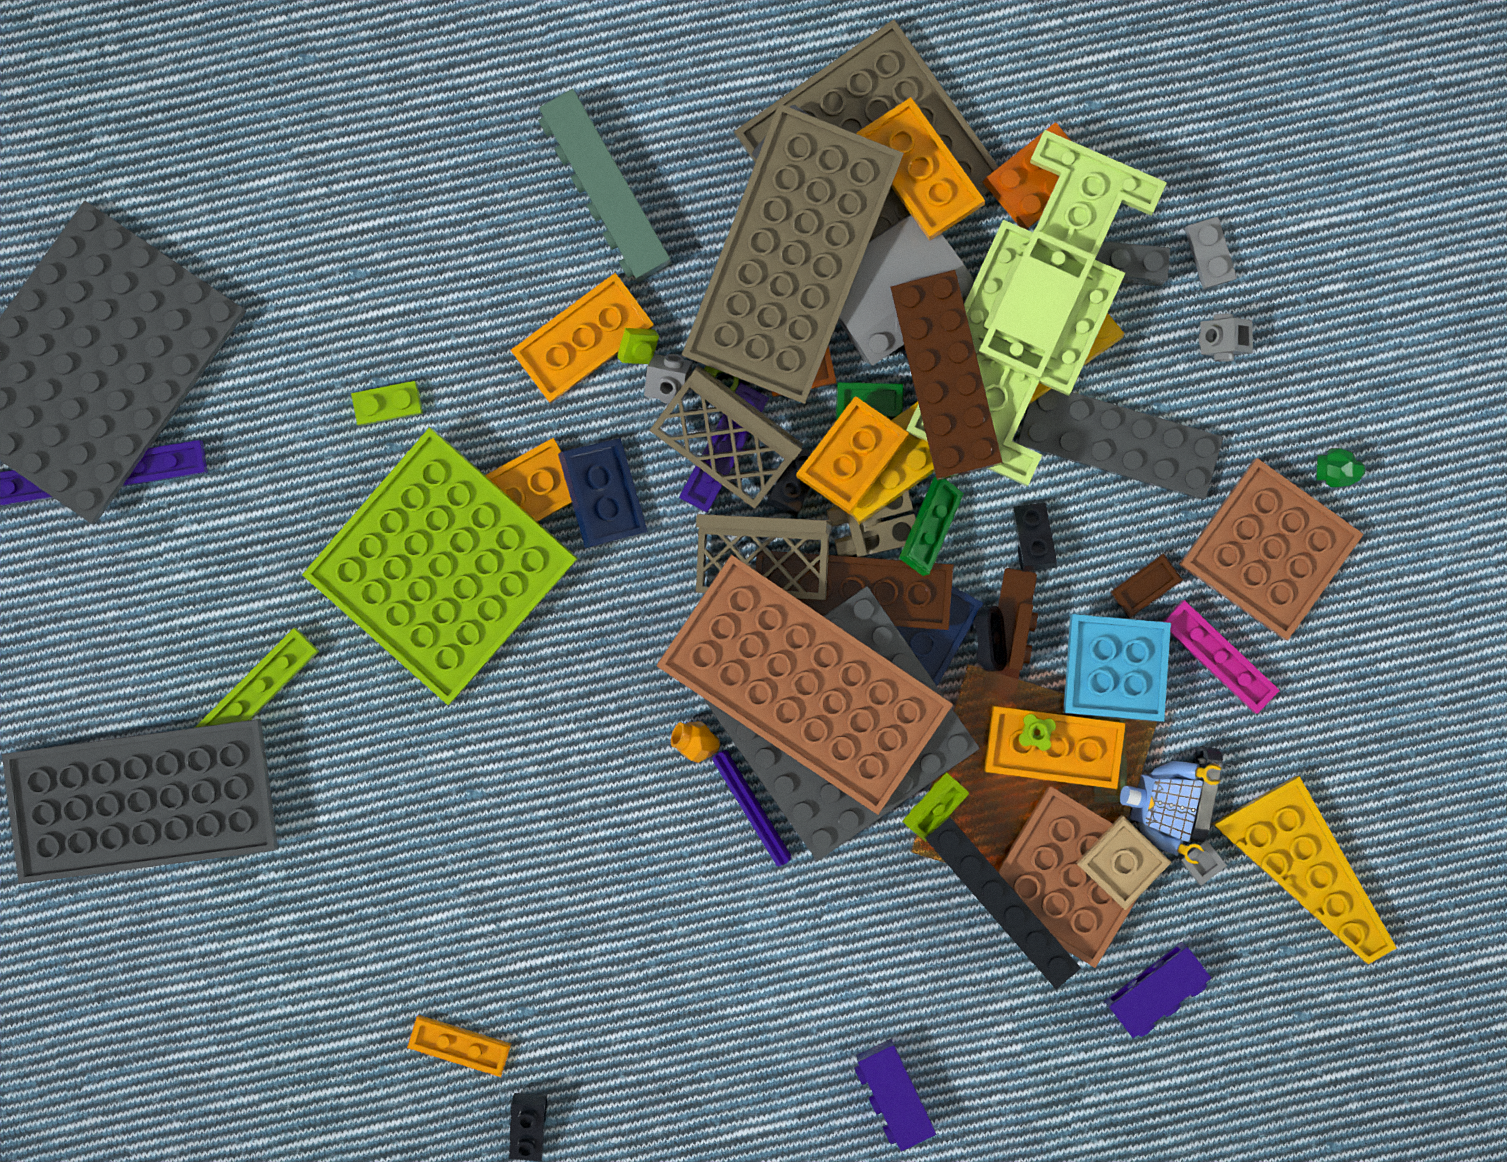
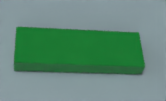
M936 477L932 480L899 556V559L922 576L930 574L964 495L962 491L948 480L942 479L937 481Z

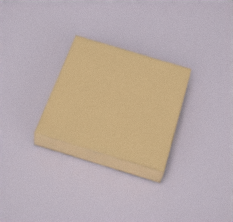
M1122 815L1076 862L1124 910L1171 863Z

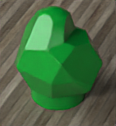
M1330 448L1327 451V455H1317L1316 480L1326 481V484L1330 487L1350 486L1360 481L1365 475V465L1356 461L1353 453L1342 448Z

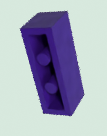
M1180 942L1109 996L1104 1002L1134 1039L1137 1035L1142 1037L1152 1031L1155 1027L1154 1022L1163 1015L1168 1017L1177 1012L1181 1007L1180 1002L1188 996L1194 997L1203 992L1207 987L1206 982L1212 978L1191 950L1184 943Z
M892 1039L856 1055L859 1065L854 1067L862 1086L868 1083L873 1095L868 1097L876 1115L883 1114L887 1125L883 1126V1130L891 1145L897 1143L902 1152L937 1135Z

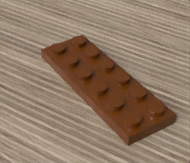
M951 270L891 286L937 481L1002 465L999 445L956 271Z
M764 551L756 556L755 569L761 575H764L775 565ZM771 551L778 560L788 553ZM793 553L782 563L794 578L807 567L797 553ZM803 553L810 562L820 555ZM828 555L826 600L797 599L823 616L853 594L868 586L895 626L949 630L953 564L934 563L930 574L922 576L901 560ZM819 561V562H818L816 565H814V566H815V567L817 568V570L820 572V561ZM779 568L767 577V579L782 589L790 582ZM810 569L797 582L806 592H819V578ZM793 585V586H792L791 588H789L787 591H799V590Z

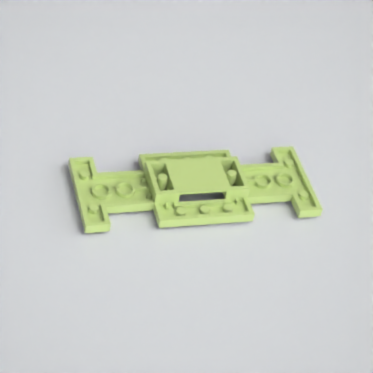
M1044 130L1030 163L1059 175V179L1034 232H1030L1008 221H1002L964 303L1003 462L1002 465L987 469L1027 487L1042 454L1012 442V439L1038 383L1069 396L1125 275L1124 272L1095 260L1120 204L1123 203L1152 216L1167 184L1165 181L1047 130ZM918 404L906 431L927 441Z

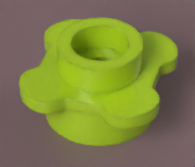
M1033 714L1026 715L1023 719L1025 725L1023 726V733L1019 735V742L1023 746L1034 745L1038 746L1042 751L1048 750L1051 747V732L1056 728L1055 722L1050 718L1042 720L1036 718ZM1036 729L1040 730V734L1038 736L1034 734V731Z

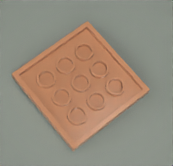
M1255 458L1179 565L1283 640L1288 641L1364 534L1260 459Z
M1049 785L997 871L1066 951L1096 968L1136 900L1124 910L1076 864L1113 823Z

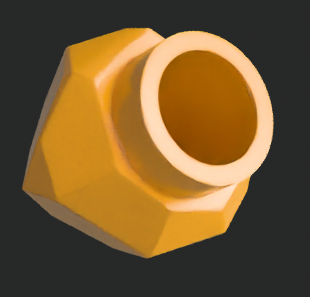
M702 721L688 722L686 724L680 722L675 726L671 735V746L676 748L687 759L697 763L717 753L720 747L719 738L711 733Z

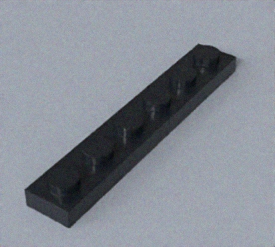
M950 816L946 817L924 837L1056 990L1081 969L1077 962Z

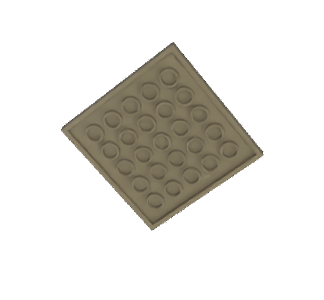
M894 19L734 131V135L753 162L756 163L757 159L754 158L752 152L767 135L779 103L788 107L796 105L812 117L856 134L911 97L982 197L990 192L982 181L999 168ZM890 187L869 241L910 214L892 187Z

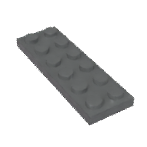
M1050 389L1028 405L1017 444L1052 456L1205 500L1224 437L1071 392L1068 396Z

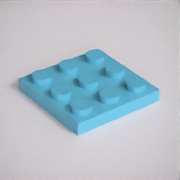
M1077 614L1070 615L1063 713L1164 722L1171 623Z

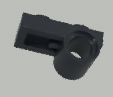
M802 448L798 456L792 460L779 477L767 504L797 517L811 487L798 479L796 473L811 455V451Z
M1046 502L1014 506L1012 513L1018 540L1020 569L1022 572L1055 568L1057 560Z
M514 1093L511 1103L509 1159L542 1162L547 1095Z

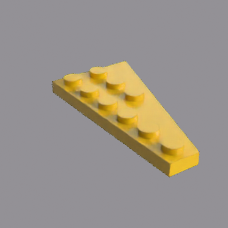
M1294 776L1211 823L1365 963L1370 964L1397 949L1300 776Z

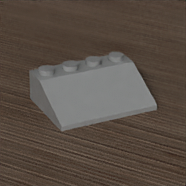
M911 214L869 241L838 319L864 362L872 366L904 345L891 286L955 270L963 303H965L975 282L962 260L942 233L929 241Z

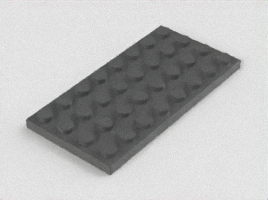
M261 719L2 754L18 884L268 852L278 849Z

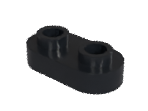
M997 606L980 607L973 621L977 632L978 663L986 672L1002 671L1007 664L1003 614Z

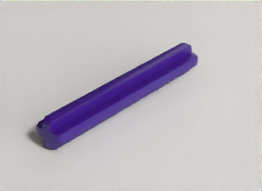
M722 750L713 756L712 760L776 866L785 865L792 858L782 839L729 752Z

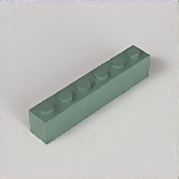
M572 88L539 107L543 116L538 120L547 138L551 135L555 137L559 146L554 148L563 166L568 163L571 165L575 174L570 176L579 194L585 191L591 202L586 206L595 222L602 220L607 231L602 234L611 250L618 248L623 259L618 262L627 278L634 276L637 283H640L671 265L670 257L574 89Z

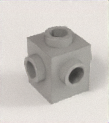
M1225 313L1213 315L1214 320L1200 322L1199 344L1202 355L1214 356V361L1228 362L1234 361V355L1253 353L1252 320L1235 318L1234 314Z
M654 354L647 366L644 396L660 399L661 402L669 404L692 373L693 361L684 360L682 356L675 354L665 356ZM689 388L685 395L682 397L683 401L688 393H693V390L691 388Z

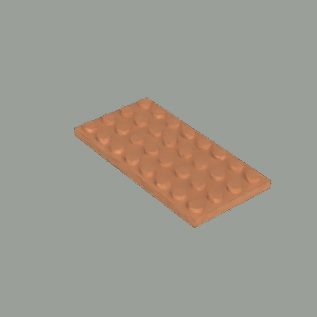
M732 554L656 665L877 815H879L953 706L951 702Z

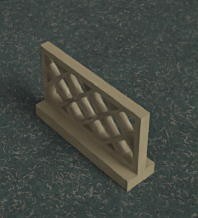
M699 365L696 366L649 430L754 509L792 460L798 456L803 446L802 442ZM689 388L701 396L702 409L684 411L682 397ZM706 400L715 407L707 408ZM679 404V412H672L676 405ZM723 412L728 416L729 428L711 430L708 413ZM704 413L706 431L688 433L685 416ZM681 417L683 434L670 436L660 427L667 418ZM733 421H735L741 427H734ZM744 431L751 433L754 436L756 448L737 450L735 433ZM730 433L733 451L714 453L712 436ZM707 436L710 454L696 455L690 451L689 439ZM683 439H684L685 446L682 445V444H681L680 442H678L677 440H683ZM759 440L767 446L760 447ZM775 451L784 458L777 468L763 470L761 452ZM757 453L759 470L740 473L738 455ZM734 456L735 474L723 475L717 471L715 458ZM711 459V466L704 460ZM772 474L765 483L764 475ZM760 476L762 488L755 497H752L743 490L741 478ZM731 479H737L738 486Z
M697 514L696 527L699 528L696 593H705L709 586H705V572L713 565L720 571L723 566L718 560L731 549L743 563L755 571L757 570L750 562L760 552L764 551L775 563L763 575L767 578L779 568L790 580L783 590L795 598L826 600L829 534H831L832 520ZM707 534L719 535L727 544L715 557L706 548ZM726 535L737 537L733 541H730ZM744 536H750L759 546L747 559L735 547V544ZM758 537L770 538L766 540L764 543H762V541ZM776 538H783L792 548L780 560L767 548ZM791 539H802L796 545L791 541ZM809 539L821 540L820 555L810 562L799 548ZM794 552L807 565L795 578L782 565ZM706 556L711 560L707 565ZM819 561H820V572H819V571L817 570V568L814 566V565H816ZM810 569L819 578V592H806L797 582ZM794 585L799 591L787 590Z

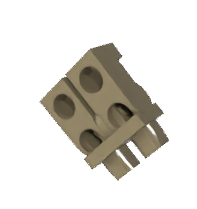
M906 491L860 525L852 514H848L837 505L826 510L828 519L832 520V527L845 523L849 525L851 535L834 540L838 556H852L856 554L857 557L904 547L916 520L915 515L911 514L884 522L882 518L912 511L913 507L909 492Z

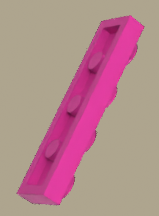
M1182 600L1162 621L1171 623L1170 634L1254 714H1258L1280 691L1185 600Z

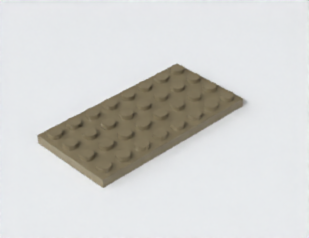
M779 103L682 356L805 404L904 153Z

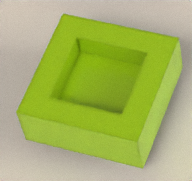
M625 328L617 355L618 359L622 363L649 364L657 346L658 333L654 329Z

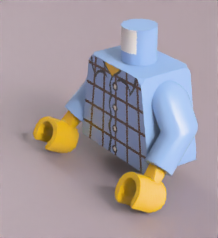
M1171 761L1154 768L1151 774H1142L1139 777L1137 788L1124 786L1120 793V802L1122 805L1132 807L1131 819L1139 822L1140 832L1156 848L1176 856L1180 853L1185 856L1189 863L1198 864L1200 862L1189 859L1188 851L1191 848H1197L1204 852L1202 847L1197 844L1189 846L1183 844V841L1189 842L1201 794L1203 781L1198 780V778L1202 777L1206 783L1216 785L1221 780L1210 779L1207 776V771L1209 769L1221 770L1222 768L1215 763L1202 768L1196 763Z

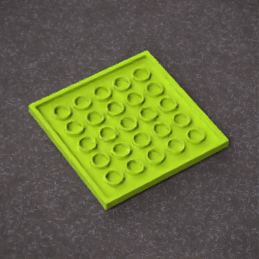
M429 427L305 570L302 576L442 701L450 705L579 558L439 433Z

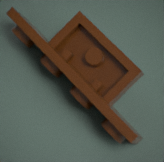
M1011 568L1004 570L998 608L1001 610L1004 618L1007 664L1002 671L986 672L983 695L985 697L1014 701L1020 670H1022L1023 664L1029 665L1032 645L1027 644L1029 631L1035 632L1038 613L1032 612V601L1037 574L1034 572H1022V570Z

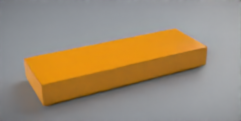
M418 1015L407 1048L501 1077L511 1043Z

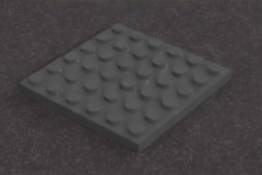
M865 586L823 615V617L945 698L868 586ZM704 698L709 708L817 862L980 749L951 708L879 815H877Z

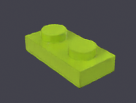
M416 381L351 393L358 426L423 414Z
M946 772L922 800L911 809L902 822L926 842L924 837L948 817L968 796L969 792Z

